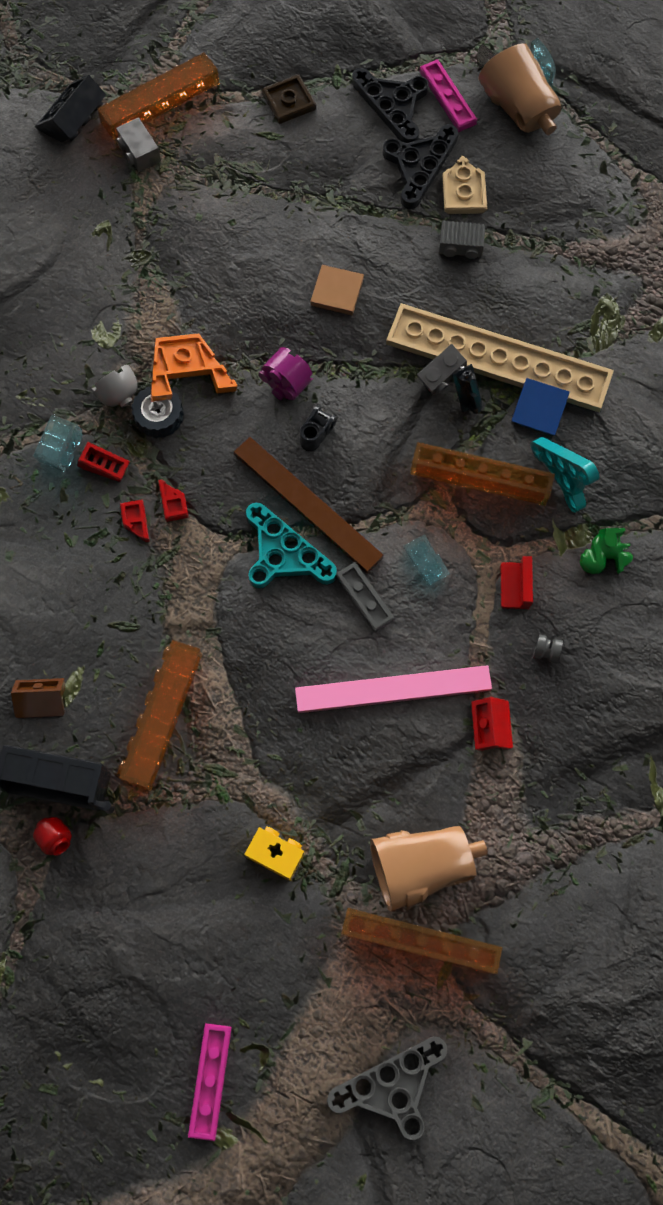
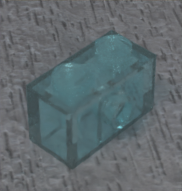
M51 415L33 457L41 463L65 472L66 468L73 461L75 447L81 443L83 430L73 422Z

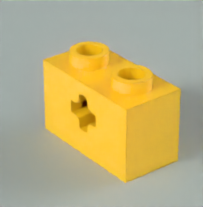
M259 827L244 854L245 857L291 881L305 855V852L301 849L302 845L290 838L288 841L279 838L280 833L270 827H266L265 830ZM279 846L282 856L276 855L275 858H272L270 849H276Z

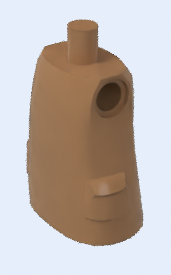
M522 43L509 47L495 55L484 65L479 75V82L484 87L485 93L492 100V103L500 105L522 131L529 133L542 128L546 135H550L556 130L557 126L553 120L560 114L561 103L548 84L538 61L535 60L527 44Z
M460 826L414 834L401 830L400 832L386 834L385 837L370 840L375 873L383 899L390 912L404 906L410 907L424 902L429 895L443 888L474 879L476 877L474 859L488 855L484 840L468 844L465 833Z

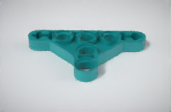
M544 437L532 441L530 446L533 454L539 461L545 463L563 491L565 501L570 510L576 513L586 507L583 493L585 486L598 481L600 478L594 463Z
M252 503L247 507V521L258 530L259 560L251 567L248 574L252 586L264 588L275 577L311 575L318 582L326 585L335 581L337 569L333 562L263 504ZM253 511L256 513L261 511V517L265 520L264 524L258 516L253 518ZM271 524H277L280 526V531L276 534H271L267 531V528ZM289 538H294L297 540L298 545L290 549L285 546V541ZM305 553H312L315 556V560L312 563H305L302 560V556ZM275 554L281 556V563L278 565L270 564V556ZM319 561H322L320 562V567L322 569H324L325 571L331 569V576H322V570L317 566ZM257 571L264 572L266 574L265 580L261 582L255 581L253 579L254 573Z

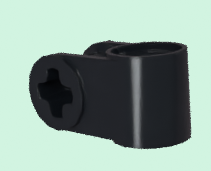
M316 406L300 429L301 447L306 451H314L319 448L326 436L333 430L338 417L335 415L331 416L322 411L320 406ZM312 435L314 436V438L309 439L306 438V436Z

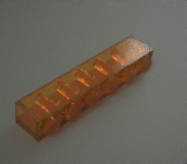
M203 52L97 108L100 122L114 140L118 137L117 127L138 117L144 124L218 85V69L206 53Z
M417 442L410 473L424 478L546 506L550 497L555 476L554 473Z
M172 640L170 647L166 646L162 656L164 663L161 669H157L154 676L155 686L153 691L148 692L145 699L147 707L144 714L141 713L137 719L136 728L138 730L135 737H131L128 742V756L126 760L121 761L118 769L119 779L123 783L151 792L202 657L200 648Z
M347 908L341 933L343 937L491 975L498 973L503 948Z

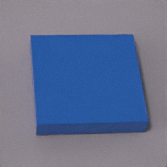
M526 378L511 422L555 436L570 391Z

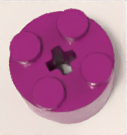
M285 347L280 348L265 363L258 375L262 381L268 383L273 389L272 393L279 400L283 398L295 400L311 383L313 378H310L313 373L308 364L298 354L295 357L289 354L291 350Z

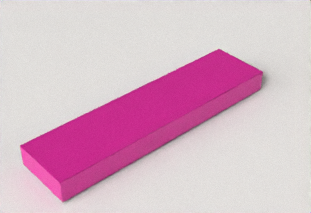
M437 59L420 66V74L427 79L428 86L453 125L458 129V132L476 125L477 118L439 60Z
M205 1023L188 1138L216 1140L232 1030L230 1026Z

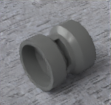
M539 634L533 658H546L549 662L557 664L563 640H550L547 636Z

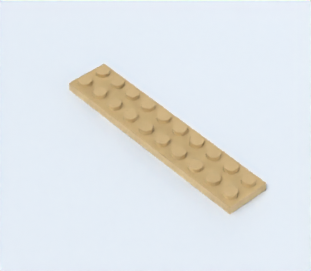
M402 303L386 340V345L433 360L450 344H453L467 360V366L473 365L474 373L523 388L526 378L570 391L567 399L568 403L599 413L614 371Z

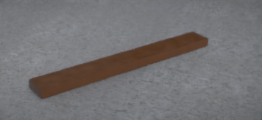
M251 437L234 451V455L352 561L356 562L367 574L383 559L384 555Z

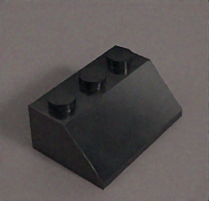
M90 75L75 80L66 87L34 127L60 142L72 141L80 133L78 129L81 125L85 126L91 120L90 114L93 111H97L103 105L102 100L106 93Z

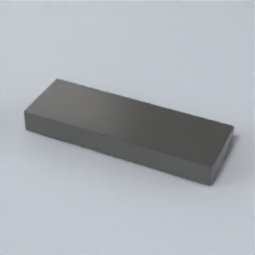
M356 562L336 573L337 580L374 633L395 620Z

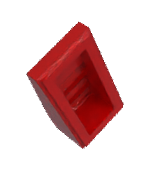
M87 442L77 466L121 482L130 461ZM91 454L95 455L92 462L88 460ZM99 457L103 458L100 466L96 464ZM108 460L112 461L109 470L105 468ZM116 464H120L118 472H113Z

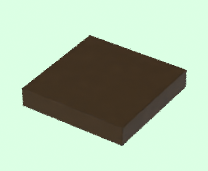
M299 74L261 89L264 99L279 124L317 110L316 103Z

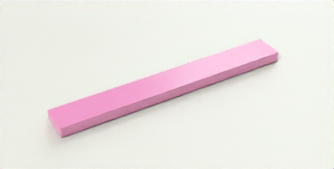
M487 665L296 687L295 691L298 713L486 692L492 690Z

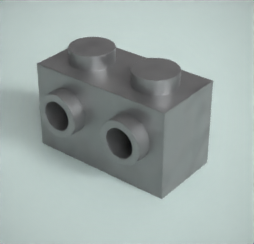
M450 344L417 374L418 379L432 395L436 392L441 393L448 387V382L453 378L452 374L467 366V360L453 344Z

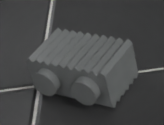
M442 221L439 254H444L447 257L460 255L466 256L469 259L482 257L485 224Z

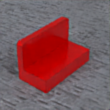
M522 556L520 563L502 562L500 565L501 608L530 609L533 603L532 556Z
M487 697L472 701L475 750L483 751L492 748L512 749L513 741L508 700Z

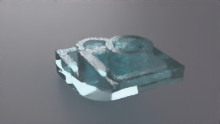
M536 38L531 42L530 51L535 60L538 61L548 84L551 86L556 72L555 64L548 49Z
M425 534L403 546L412 563L428 585L450 574L439 554L434 552Z

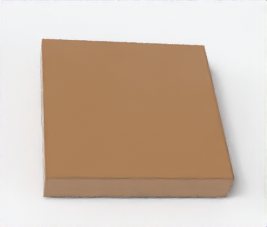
M322 265L310 301L311 306L353 315L364 280V274Z

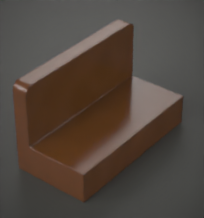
M65 679L15 680L11 691L15 717L63 716L65 710L62 696L66 687Z

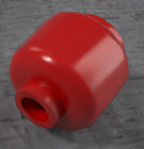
M58 817L40 820L33 834L34 841L43 853L55 856L64 853L69 848L72 837L68 827Z

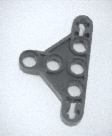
M439 1037L427 1038L330 1090L327 1098L328 1106L335 1113H343L355 1106H360L395 1119L405 1138L409 1140L419 1139L424 1132L425 1126L417 1106L429 1067L442 1061L447 1054L446 1043ZM434 1041L436 1045L441 1044L440 1055L438 1057L434 1054L426 1056L429 1062L424 1064L423 1057L417 1049L422 1047L423 1052L431 1048V1042ZM412 1053L418 1057L419 1065L416 1069L408 1070L404 1066L403 1062L407 1054ZM385 1066H390L395 1071V1078L388 1083L380 1078V1071ZM360 1079H367L371 1083V1090L367 1095H360L356 1091V1083ZM351 1084L352 1092L358 1100L352 1102L351 1097L344 1100L345 1106L340 1108L338 1104L333 1105L334 1093L339 1092L340 1095L348 1093L345 1087ZM397 1092H403L407 1096L406 1106L400 1109L392 1104V1097ZM410 1118H415L420 1124L419 1131L413 1135L406 1133L404 1129L406 1120Z

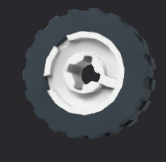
M146 387L138 393L137 397L135 396L134 403L132 404V415L136 426L146 436L164 438L167 435H172L175 430L180 428V424L183 422L184 411L181 400L173 389H171L172 398L170 400L151 402V387Z

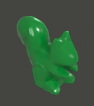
M605 528L599 530V533L591 543V549H585L584 553L581 554L580 566L585 572L599 574L605 568L606 559H614L616 571L620 574L624 567L632 562L633 555L623 551L631 545L620 542V536L625 533V528Z

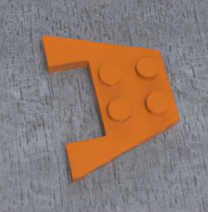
M200 334L156 338L151 402L170 400L172 398L168 379L210 374L216 393L236 391L237 383L226 374L227 370L214 358L215 354Z

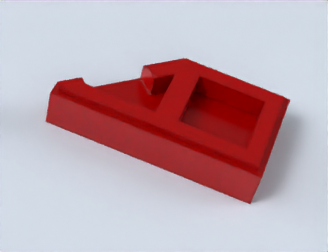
M162 479L158 480L166 522L189 518L185 494L166 484Z
M137 500L120 503L124 528L143 541L150 542L144 501Z

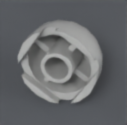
M129 365L122 366L121 369L123 371L120 373L115 370L96 382L94 384L95 387L91 388V391L101 403L110 407L120 405L123 408L133 402L131 397L136 393L138 383Z

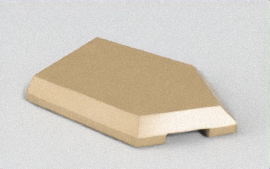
M461 156L457 163L448 168L442 175L444 211L448 214L484 213L487 211L485 172L479 168L476 169L469 163L467 158Z

